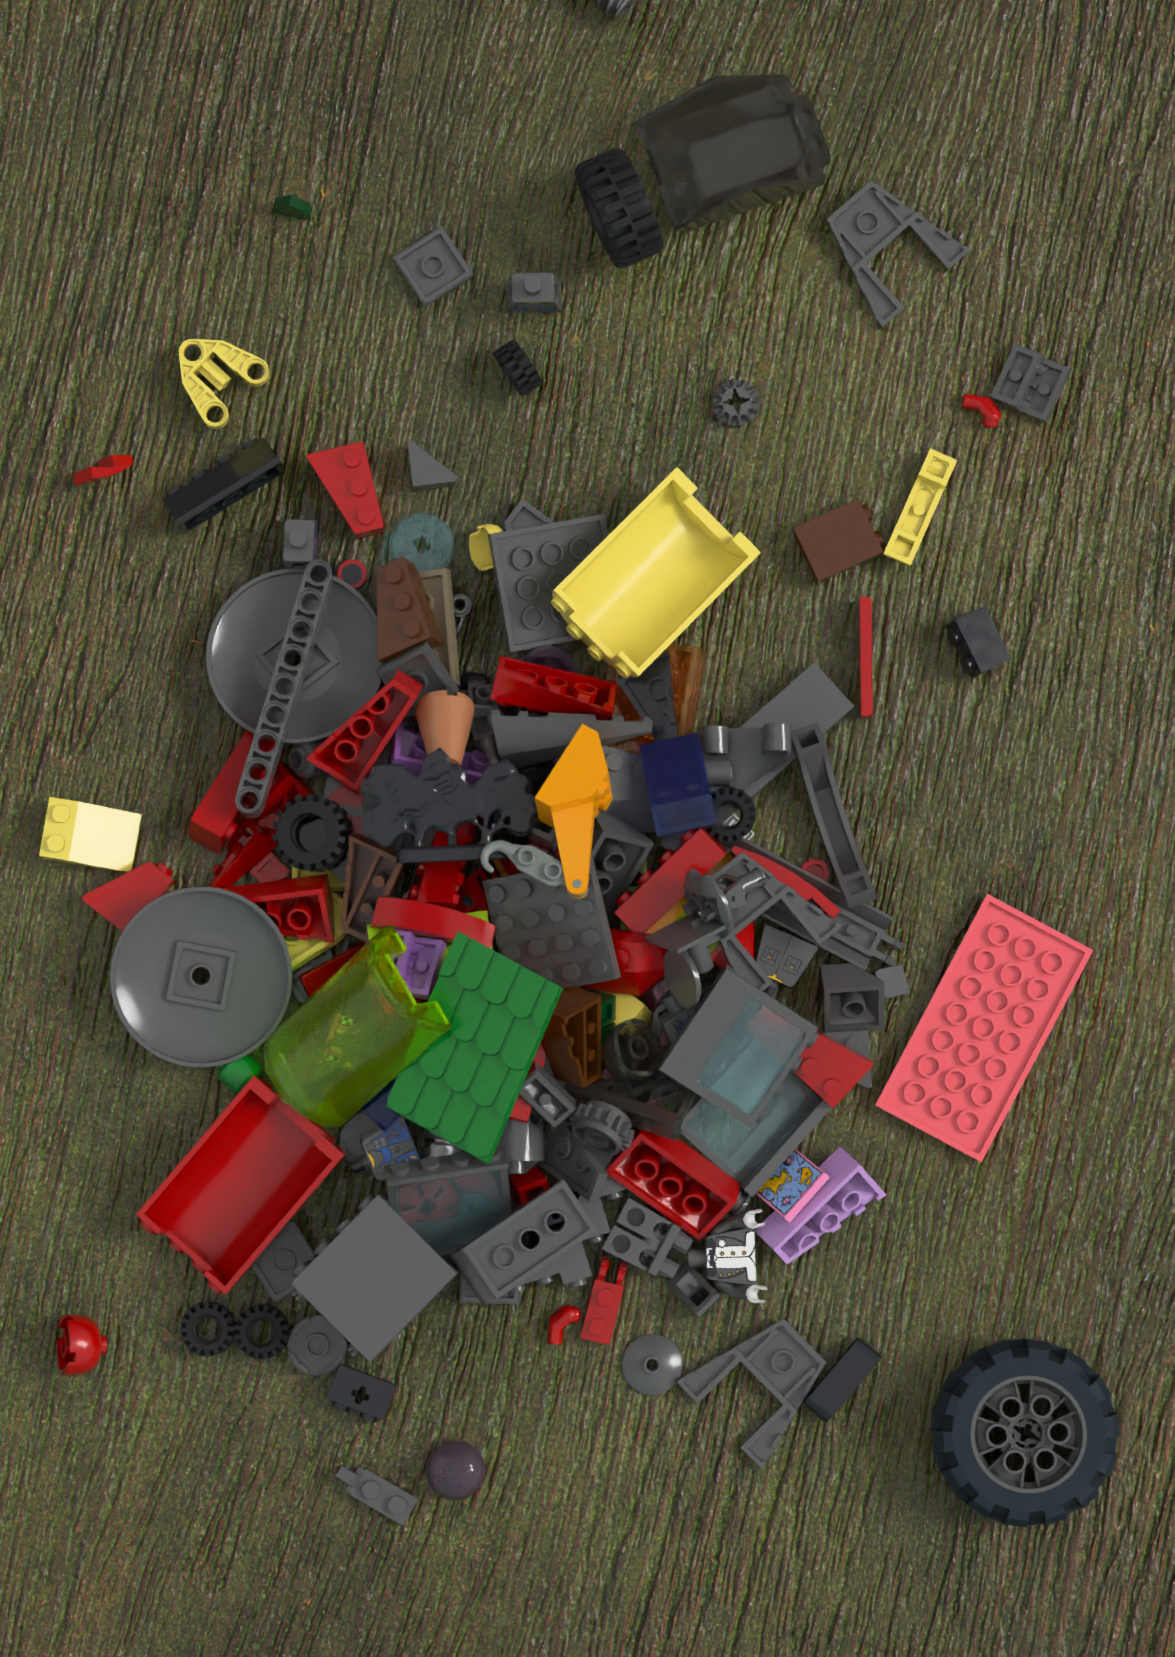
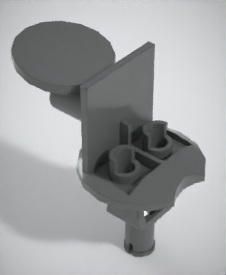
M756 867L738 878L723 874L716 880L710 874L702 875L692 868L685 874L684 878L687 903L681 905L687 916L645 937L647 942L669 950L664 956V977L671 995L682 1007L690 1008L700 1000L701 981L699 974L708 972L714 967L708 946L727 937L732 932L731 908L734 909L747 905L746 894L766 885V879L760 880L765 877L760 868Z

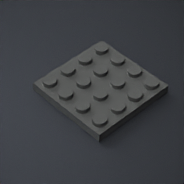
M605 513L488 534L508 652L576 640L567 632L566 627L568 624L560 612L551 604L553 599L552 592L608 536Z
M591 858L589 890L582 899L570 897L564 886L548 887L522 872L482 881L491 921L496 926L495 938L499 954L559 985L563 989L570 986L577 987L615 980L621 977L593 858Z

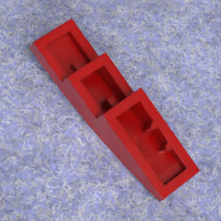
M737 846L730 850L734 857L738 856L741 852L745 853L772 873L784 885H788L795 890L806 901L810 899L830 919H833L841 911L818 889L792 871L761 855Z

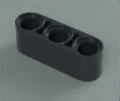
M857 1337L809 1393L803 1404L823 1422L827 1423L876 1366L882 1356L861 1337Z

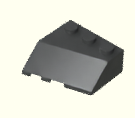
M605 745L602 746L609 772L613 799L609 807L605 811L601 810L600 813L618 817L640 833L666 831L681 796L686 768L680 766L675 768L672 764Z

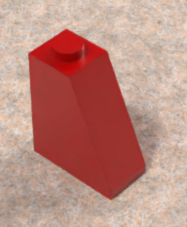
M149 861L86 893L82 900L119 930L123 931L128 922L141 908L157 897L169 892L176 883L170 878L174 872L161 862L155 866Z

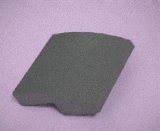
M1014 344L990 398L1019 413L1047 424L1071 374V369L1043 358L1042 354Z

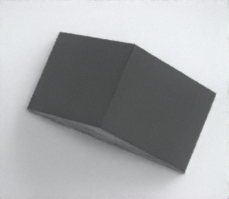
M411 440L408 444L414 491L455 487L459 483L457 475Z

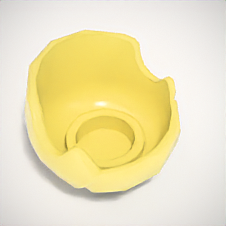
M493 524L477 526V529H479L477 532L469 535V552L475 567L485 571L493 569L488 534L503 530Z

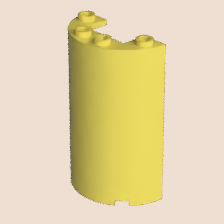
M678 467L552 592L553 599L551 604L560 612L568 624L566 627L567 632L576 640L581 639L588 646L587 651L595 660L600 662L603 659L624 678L640 676L761 553L741 532L732 536L697 501L692 494L698 488Z

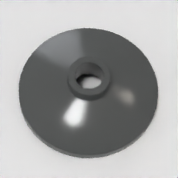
M647 1334L638 1337L629 1344L623 1355L622 1370L627 1382L635 1390L647 1395H657L668 1391L677 1383L682 1372V1358L678 1348L671 1340L661 1335ZM650 1359H655L658 1362V1368L654 1371H650L646 1366Z

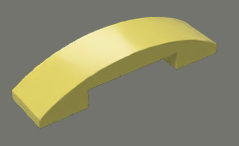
M930 448L883 555L911 566L955 467L956 459Z

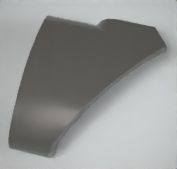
M771 723L765 724L760 728L703 726L701 758L699 759L698 800L704 804L712 792L722 787L731 786L743 790L790 755L791 724Z

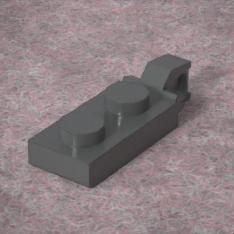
M342 1464L335 1475L348 1484L345 1490L351 1493V1496L401 1525H404L419 1499L368 1468L364 1469L359 1466L355 1472Z

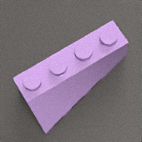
M841 1147L835 1150L819 1166L830 1178L790 1223L774 1211L762 1222H765L764 1226L754 1230L786 1264H789L819 1243V1237L824 1233H833L841 1227L840 1222L851 1214L857 1216L865 1211L864 1205L874 1198L879 1201L886 1196L884 1191L863 1167Z

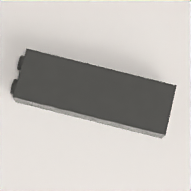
M814 662L740 728H760L765 724L784 723L791 724V731L818 723L824 736L853 710L854 705ZM792 742L791 754L743 789L751 798L755 797L796 760ZM698 764L684 777L681 793L690 803L696 801L702 808L703 803L698 800ZM733 803L723 804L717 810L718 820L723 824L733 814L738 812L739 808Z

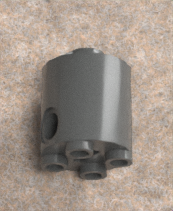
M533 1107L527 1124L508 1119L497 1145V1148H505L509 1169H507L508 1174L527 1173L538 1161H545L544 1118Z

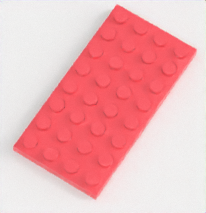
M986 894L874 1106L969 1157L982 1162L1093 950L995 897Z

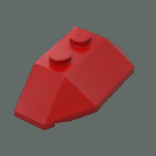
M610 929L621 977L615 980L582 985L581 987L582 989L589 987L599 991L641 996L664 976V956L669 950L647 942L645 937L650 935L649 933Z

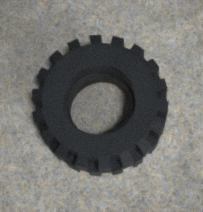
M316 795L299 796L295 798L296 801L294 802L288 801L284 805L286 809L284 811L279 810L276 815L280 817L278 823H273L276 834L272 835V838L278 844L275 849L277 853L283 855L282 859L286 863L292 864V867L310 872H323L327 868L333 869L337 866L336 863L338 861L343 862L346 858L344 853L349 850V835L353 833L350 832V827L353 826L352 820L347 819L348 813L346 810L340 808V804ZM319 816L325 821L327 826L326 841L319 849L307 851L303 848L299 839L300 828L308 818Z

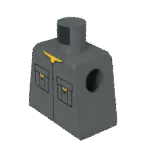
M765 924L755 961L773 983L763 992L775 998L780 985L792 989L818 947Z

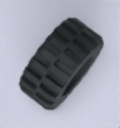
M613 148L579 163L574 170L581 197L598 237L614 265L618 268H626L658 254L664 247L660 226L643 184L626 153L622 149Z

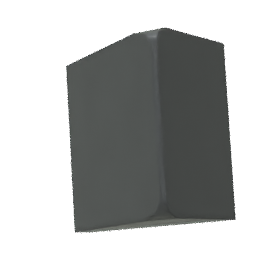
M902 964L873 971L875 977L884 981V1000L909 994Z

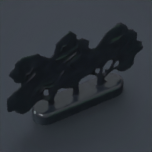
M438 748L423 759L422 770L418 776H414L411 772L407 771L403 765L382 763L377 765L374 773L367 780L372 793L380 798L381 802L363 814V833L365 836H372L374 841L382 847L390 846L403 835H409L414 839L415 847L397 849L396 864L481 860L480 856L483 848L493 841V835L499 830L506 828L511 834L518 837L528 836L533 830L534 816L538 814L535 795H533V784L525 775L519 774L517 768L507 759H502L487 767L476 784H470L466 781V771L460 765L452 764L449 756L441 748ZM496 811L501 812L502 815L497 825L496 823H491V828H488L489 817ZM478 817H481V818L484 819V824H483V825H480V824L478 823V821H477V818H478ZM510 817V824L504 825L503 821L505 818ZM411 821L415 822L416 831L409 828ZM462 823L475 824L482 831L480 842L478 844L457 845L456 828ZM434 828L437 831L448 834V845L424 847L423 840L428 829ZM495 851L490 854L488 860L509 858L506 854Z

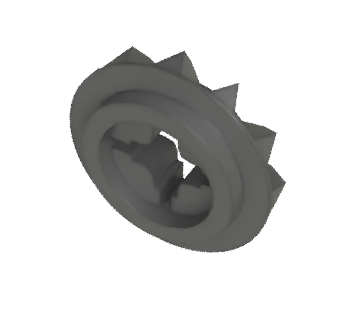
M732 379L719 386L714 393L712 405L715 415L721 422L729 426L738 427L748 424L755 418L759 410L760 398L755 387L745 380ZM734 391H736L739 399L749 400L740 405L739 414H737L733 405L724 404L732 400Z

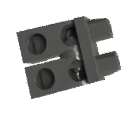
M627 1197L615 1221L641 1236L638 1238L612 1225L601 1249L654 1276L659 1274L673 1279L680 1265L666 1258L669 1250L673 1247L686 1254L693 1240L680 1231L681 1227Z

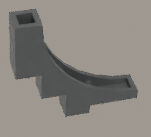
M592 1150L605 1169L614 1155H605ZM607 1175L600 1197L605 1196L606 1202L623 1197L622 1190L627 1188ZM578 1193L577 1200L598 1229L597 1232L585 1240H587L588 1245L604 1241V1234L609 1233L610 1228L601 1199L599 1198V1201H588ZM579 1243L510 1290L508 1295L526 1290L524 1284L536 1281L537 1286L555 1281L553 1277L555 1274H558L561 1285L569 1284L570 1289L587 1284L586 1278L592 1276L583 1243Z

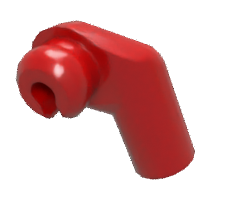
M964 394L962 408L979 411L984 416L983 425L986 427L994 428L998 425V420L1001 419V412L990 398Z
M569 1304L563 1305L550 1316L547 1344L562 1345L563 1328L571 1322H577L580 1319L578 1307Z

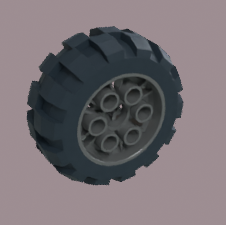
M1026 1338L1002 1340L1000 1343L988 1347L984 1346L967 1356L966 1360L954 1372L951 1371L940 1388L941 1393L936 1407L933 1408L930 1428L933 1435L934 1448L932 1450L939 1471L943 1474L950 1489L967 1506L984 1517L999 1521L1004 1525L1026 1528L1029 1525L1044 1524L1047 1526L1067 1519V1515L1079 1508L1084 1509L1099 1494L1098 1489L1107 1476L1110 1477L1118 1456L1115 1454L1117 1437L1120 1436L1118 1413L1114 1411L1110 1399L1111 1393L1100 1375H1097L1086 1364L1085 1360L1068 1349L1051 1344L1050 1342ZM1018 1384H1029L1028 1402L1021 1401ZM1043 1397L1048 1401V1410L1044 1414L1039 1415L1033 1410V1404L1036 1399ZM1009 1399H1014L1018 1404V1410L1012 1416H1006L1002 1410L1004 1402ZM1063 1403L1068 1413L1053 1419L1051 1414ZM985 1406H988L1000 1415L997 1419L998 1422L980 1417ZM1027 1418L1033 1419L1034 1422L1027 1420ZM1029 1424L1028 1430L1037 1438L1024 1437L1020 1440L1021 1434L1013 1429V1426L1016 1425L1024 1428ZM1055 1424H1063L1065 1427L1064 1437L1060 1440H1053L1050 1435V1429ZM994 1427H1001L1004 1430V1439L1000 1443H992L989 1440L990 1430ZM1015 1442L1022 1444V1447H1019ZM1055 1444L1069 1448L1064 1459L1052 1450ZM1000 1448L1003 1453L989 1465L983 1454ZM1048 1451L1052 1456L1051 1464L1048 1467L1040 1468L1036 1458L1040 1452ZM1011 1453H1018L1021 1457V1464L1016 1469H1009L1006 1465V1458ZM1028 1463L1032 1464L1035 1479L1024 1480L1025 1468Z

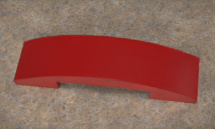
M378 897L371 927L381 930L388 928L411 931L415 934L453 942L457 931L490 949L496 929L495 925L457 910L415 900Z

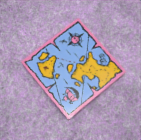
M795 1149L757 1191L756 1195L790 1223L830 1177Z

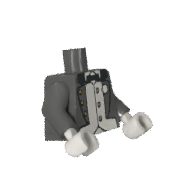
M755 1209L747 1213L728 1216L710 1230V1236H705L706 1249H688V1267H706L707 1279L711 1280L713 1287L731 1298L764 1304L766 1301L759 1300L757 1297L758 1291L760 1289L767 1290V1287L756 1285L754 1228L764 1226L765 1222L758 1224L755 1221V1214L763 1212L761 1209Z

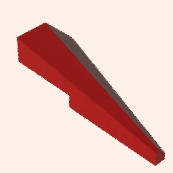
M281 760L277 765V771L275 772L262 814L253 819L243 817L236 832L226 846L229 852L221 866L216 864L212 870L215 876L209 887H231L278 846L277 842L273 841L272 835L276 834L273 823H278L280 817L276 816L279 810L284 811L286 809L284 805L288 801H296V797L316 795L313 789Z

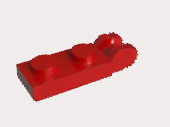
M603 1256L598 1278L595 1279L580 1338L610 1345L624 1289L622 1284L628 1262L621 1261L617 1270L616 1283L613 1284L604 1281L606 1272L609 1269L610 1258Z

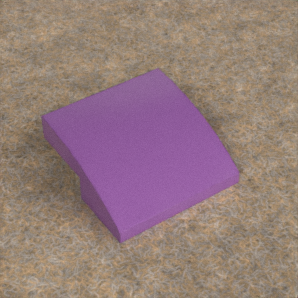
M383 928L368 980L369 986L399 995L429 1000L438 978L447 945L443 940L415 937L411 931Z

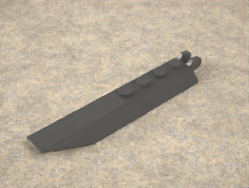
M673 819L660 846L666 851L670 848L675 851L682 844L679 839L691 827L696 830L700 825ZM745 838L733 842L720 841L729 853L734 846L761 855L792 871L818 889L841 910L832 920L840 923L842 928L822 943L820 947L863 970L866 969L872 956L889 966H894L896 960L893 957L876 950L881 940L896 950H902L905 946L904 943L885 933L893 917L867 903L848 908L841 889ZM810 899L807 901L810 904H814ZM780 901L762 914L767 919L814 943Z

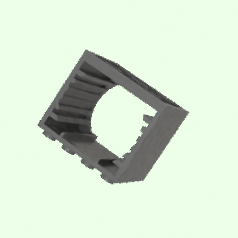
M369 1195L357 1207L361 1213L356 1218L354 1216L346 1218L337 1227L336 1231L339 1235L335 1239H326L314 1251L317 1257L313 1261H304L292 1273L295 1279L291 1284L295 1289L290 1292L293 1297L298 1294L295 1299L299 1302L302 1298L307 1299L351 1343L346 1349L349 1352L354 1350L352 1355L355 1358L360 1353L369 1362L375 1359L460 1272L454 1264H448L389 1206L388 1198L385 1195Z

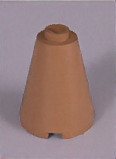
M447 690L429 692L419 698L418 705L415 707V717L427 756L441 748L449 756L452 764L461 766L475 714L474 703L471 698L460 692H457V696L447 695Z

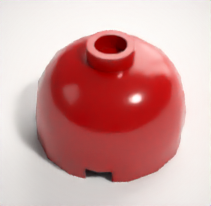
M76 1314L62 1315L58 1328L64 1329L61 1338L57 1337L56 1341L58 1368L63 1370V1376L85 1374L94 1369L99 1363L101 1354L106 1353V1336H101L97 1324L86 1316Z

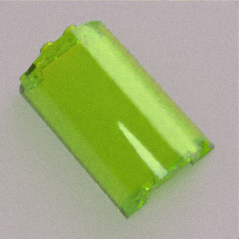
M393 925L381 929L278 1025L265 1041L264 1069L279 1092L280 1099L298 1113L320 1126L341 1127L452 1027L437 1001L417 1004L391 959L401 957L407 951Z

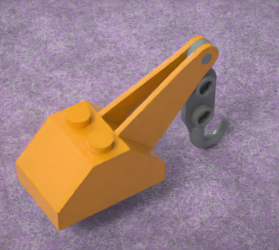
M584 724L580 726L535 796L539 820L555 829L561 861L530 845H517L503 840H496L488 843L482 850L480 858L484 869L490 873L494 871L488 859L491 853L500 851L508 856L520 872L552 888L564 886L569 896L574 899H582L587 895L589 890L594 819L601 810L605 811L609 807L613 799L609 772L597 731Z

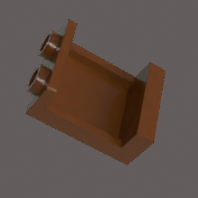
M859 498L793 528V536L816 585H820L828 581L830 577L872 558H879L883 554L884 540L879 531H873L869 522L873 520L872 514L867 504L861 505Z

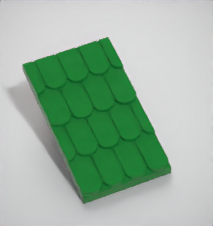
M457 931L439 971L438 980L425 1006L424 1015L402 1061L403 1065L388 1096L386 1107L489 1165L563 988Z

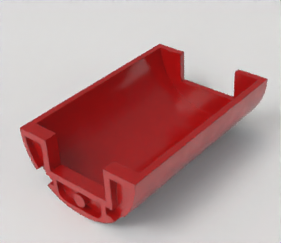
M253 1076L136 1213L141 1219L139 1224L152 1235L155 1232L157 1234H165L171 1239L168 1243L174 1250L180 1254H183V1252L187 1253L193 1259L191 1264L209 1279L207 1285L219 1295L222 1292L226 1295L345 1156L343 1148L339 1145L335 1147L332 1144L335 1139L321 1125L283 1093L273 1092L271 1090L272 1086L257 1076Z

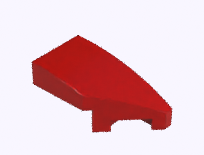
M111 455L99 460V467H89L74 473L75 486L92 484L127 469L133 464L132 455Z

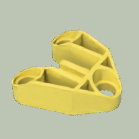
M188 339L179 347L182 384L205 425L210 429H220L229 420L228 409L197 376L202 374L219 391L225 388L232 378L212 361L216 357L236 377L239 376L252 387H259L268 381L270 377L269 367L263 359L223 340ZM189 346H197L201 350V356L196 361H189L184 356L185 350ZM256 364L263 366L265 370L263 377L258 380L251 379L248 376V369ZM219 407L224 412L222 420L216 423L207 419V412L211 408Z

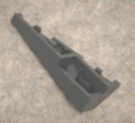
M491 710V721L499 756L501 759H507L516 768L561 757L582 724L598 732L602 746L652 733L653 721L650 717L630 722L624 721L623 716H614L613 721L596 720V716L593 714L549 712L548 716L528 717V711H519L518 716H503L500 710Z

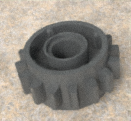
M589 1100L584 1104L579 1103L577 1109L569 1118V1125L573 1126V1136L582 1145L601 1154L615 1155L619 1151L624 1152L625 1148L629 1149L634 1138L635 1131L630 1129L632 1122L629 1117L615 1106L602 1101Z

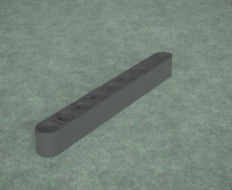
M323 560L312 561L305 569L236 792V806L241 815L246 818L253 819L258 817L265 808L331 593L334 578L330 566ZM317 571L327 573L326 579L322 582L313 581L311 579L312 575ZM308 599H315L319 602L318 606L313 610L303 608L304 602ZM300 627H307L310 630L309 635L305 638H297L294 636V633ZM291 655H298L301 657V662L297 666L290 667L286 665L287 658ZM289 683L293 688L289 694L281 695L277 693L279 685ZM272 712H282L284 714L282 721L279 723L269 722L268 717ZM264 740H273L275 746L271 751L263 752L259 749L261 742ZM256 768H263L266 770V775L261 780H254L251 778L252 771ZM248 796H254L258 799V802L254 808L246 809L242 807L243 800Z

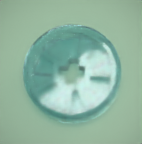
M415 513L403 518L394 527L389 540V550L392 560L404 556L416 564L418 573L447 568L454 556L455 543L449 526L442 519L429 513ZM421 538L426 539L427 545L430 546L429 550L424 549L423 554L418 553L417 547L414 546L415 542L420 543Z

